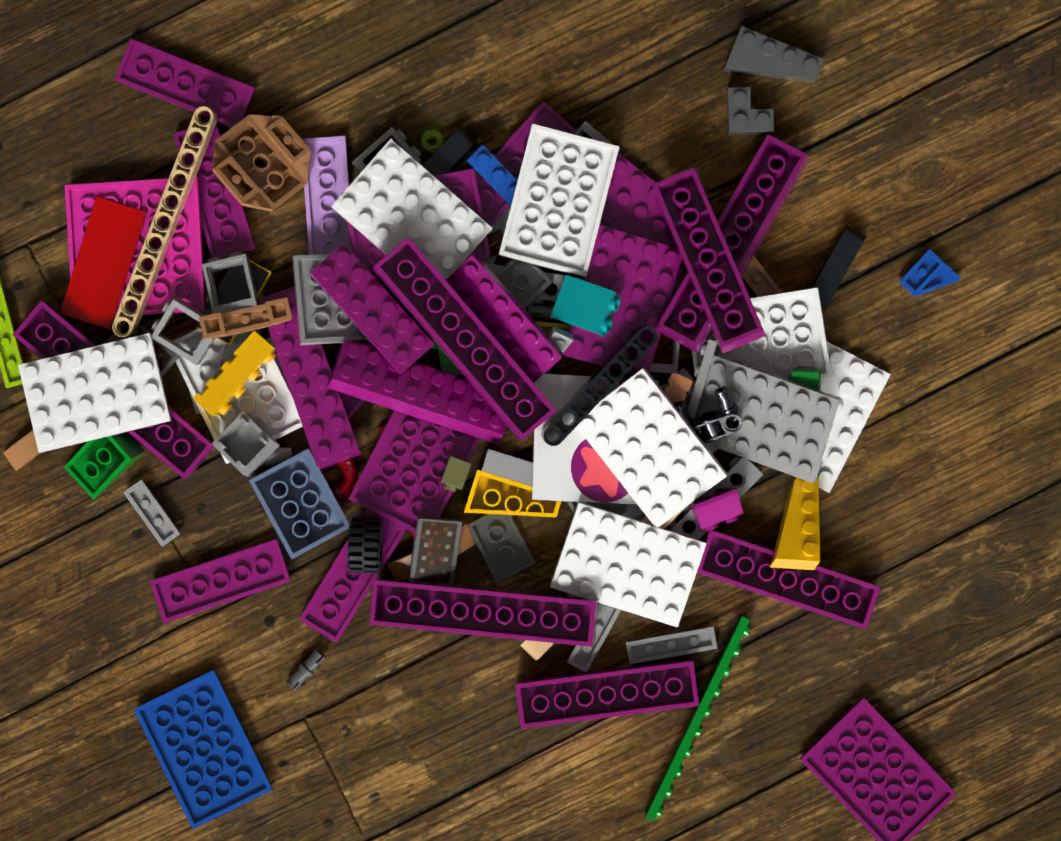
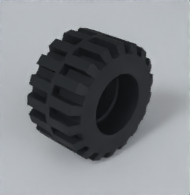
M353 516L348 532L349 570L351 573L378 574L382 566L383 556L382 520L380 517Z

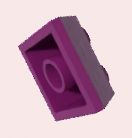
M732 487L690 503L698 528H705V531L717 528V523L725 520L726 523L739 519L738 515L743 514L737 489Z

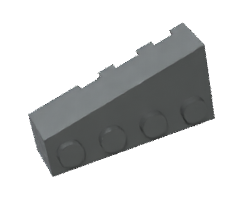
M741 26L723 72H735L814 84L825 59Z

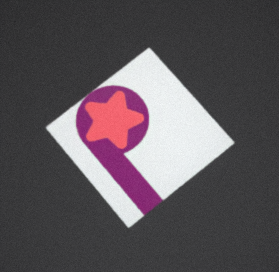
M544 374L536 381V387L557 411L534 430L532 500L637 504L577 426L557 446L548 445L541 437L544 426L592 376ZM622 378L607 395L626 382L628 378ZM601 379L595 381L593 385L596 392L604 388V382ZM580 397L578 406L580 408L587 407L589 404L588 397ZM564 414L562 417L563 423L566 425L572 423L573 414ZM549 430L547 439L549 441L557 439V430Z

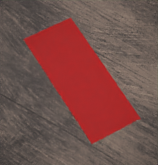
M96 196L60 314L109 330L111 329L147 212Z

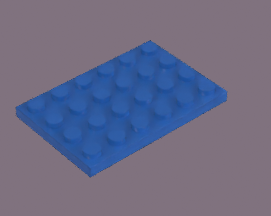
M215 669L134 708L137 718L192 829L273 790Z

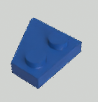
M928 249L898 282L911 295L916 297L959 281L961 277L933 251Z

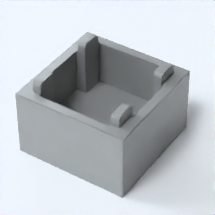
M242 412L212 443L236 469L247 477H250L280 446L273 437L245 412Z

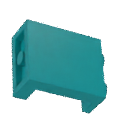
M566 275L550 317L559 322L567 323L605 337L612 328L614 312L619 309L621 302L620 294Z

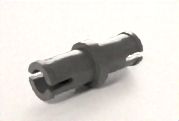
M315 649L304 663L301 662L298 665L299 668L286 680V683L297 691L308 677L314 675L313 671L326 659V656L318 649Z

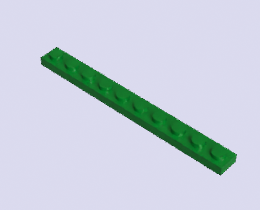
M741 614L699 699V706H696L644 814L645 818L654 821L655 817L659 818L665 807L662 803L665 797H670L674 789L672 782L675 776L679 778L684 768V765L681 763L684 757L688 758L692 752L693 745H691L694 736L698 738L703 728V725H701L703 717L709 716L713 707L710 703L714 696L718 697L723 686L720 682L723 676H728L732 665L729 663L732 657H737L742 647L739 644L742 636L746 637L751 629L750 619Z

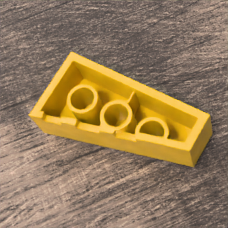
M253 331L234 352L235 356L232 359L229 358L221 366L220 374L218 376L215 375L205 384V391L202 395L197 393L192 399L212 416H219L220 414L224 416L232 407L231 401L235 397L239 399L247 390L244 386L249 380L254 382L261 374L259 369L264 363L268 365L275 358V347L257 331Z
M477 469L464 513L557 517L561 501L532 500L533 486Z
M795 477L790 484L770 567L814 570L819 564L818 477L814 483Z

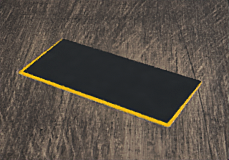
M250 261L259 296L271 272ZM243 265L231 267L225 274L217 288L220 305L251 298ZM210 302L207 306V311H204L206 315L213 314ZM198 322L196 327L201 330L200 322ZM236 335L217 339L227 345H231Z

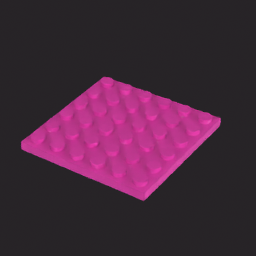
M186 177L177 178L176 182L179 187L186 183ZM196 177L143 315L165 314L162 311L168 300L172 301L176 297L199 311H207L205 276L202 267L204 257L199 177ZM169 178L65 185L70 279L96 196L147 212L114 317H116ZM175 195L171 196L168 201L171 208L178 204V198ZM167 216L163 217L160 222L163 229L170 225V220ZM159 237L153 240L152 245L154 249L157 250L162 245ZM148 258L144 263L146 270L149 271L154 266L151 258ZM140 279L136 287L140 292L145 289L146 284L144 280ZM130 301L128 304L129 310L132 313L137 310L136 301ZM176 308L174 313H183V311Z

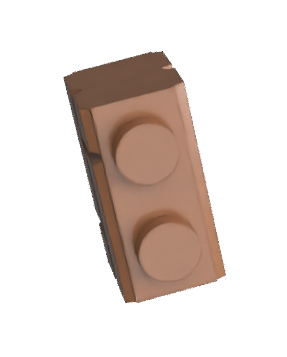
M671 373L666 381L667 386L663 387V392L673 404L678 401H685L686 392H689L692 381L677 373Z

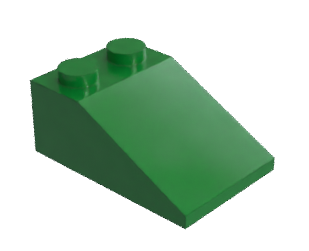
M128 432L87 441L64 468L94 500L128 470L145 451Z

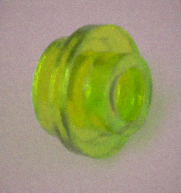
M436 130L426 131L421 138V144L428 152H436L444 142L441 133ZM434 137L437 142L435 145H430L428 140Z

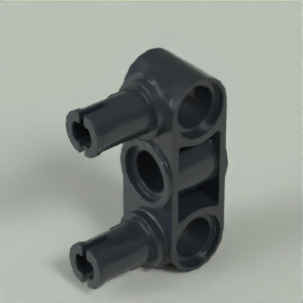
M726 386L719 387L714 391L720 409L706 412L698 417H690L684 401H678L673 404L703 443L718 440L721 437L736 433L742 428V411L733 403ZM729 417L737 418L734 422H730L727 419Z

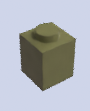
M452 456L448 457L439 481L444 484L443 488L452 492H456V489L462 490L471 464Z

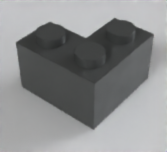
M750 87L727 88V136L766 135L774 132L773 109H751Z

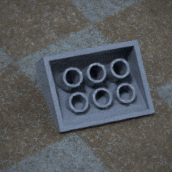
M309 449L249 480L291 559L349 529V523L324 476L317 467Z

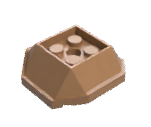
M248 115L215 140L212 171L242 206L273 212L306 186L311 150L282 116ZM255 161H262L265 164V168H258L255 165Z

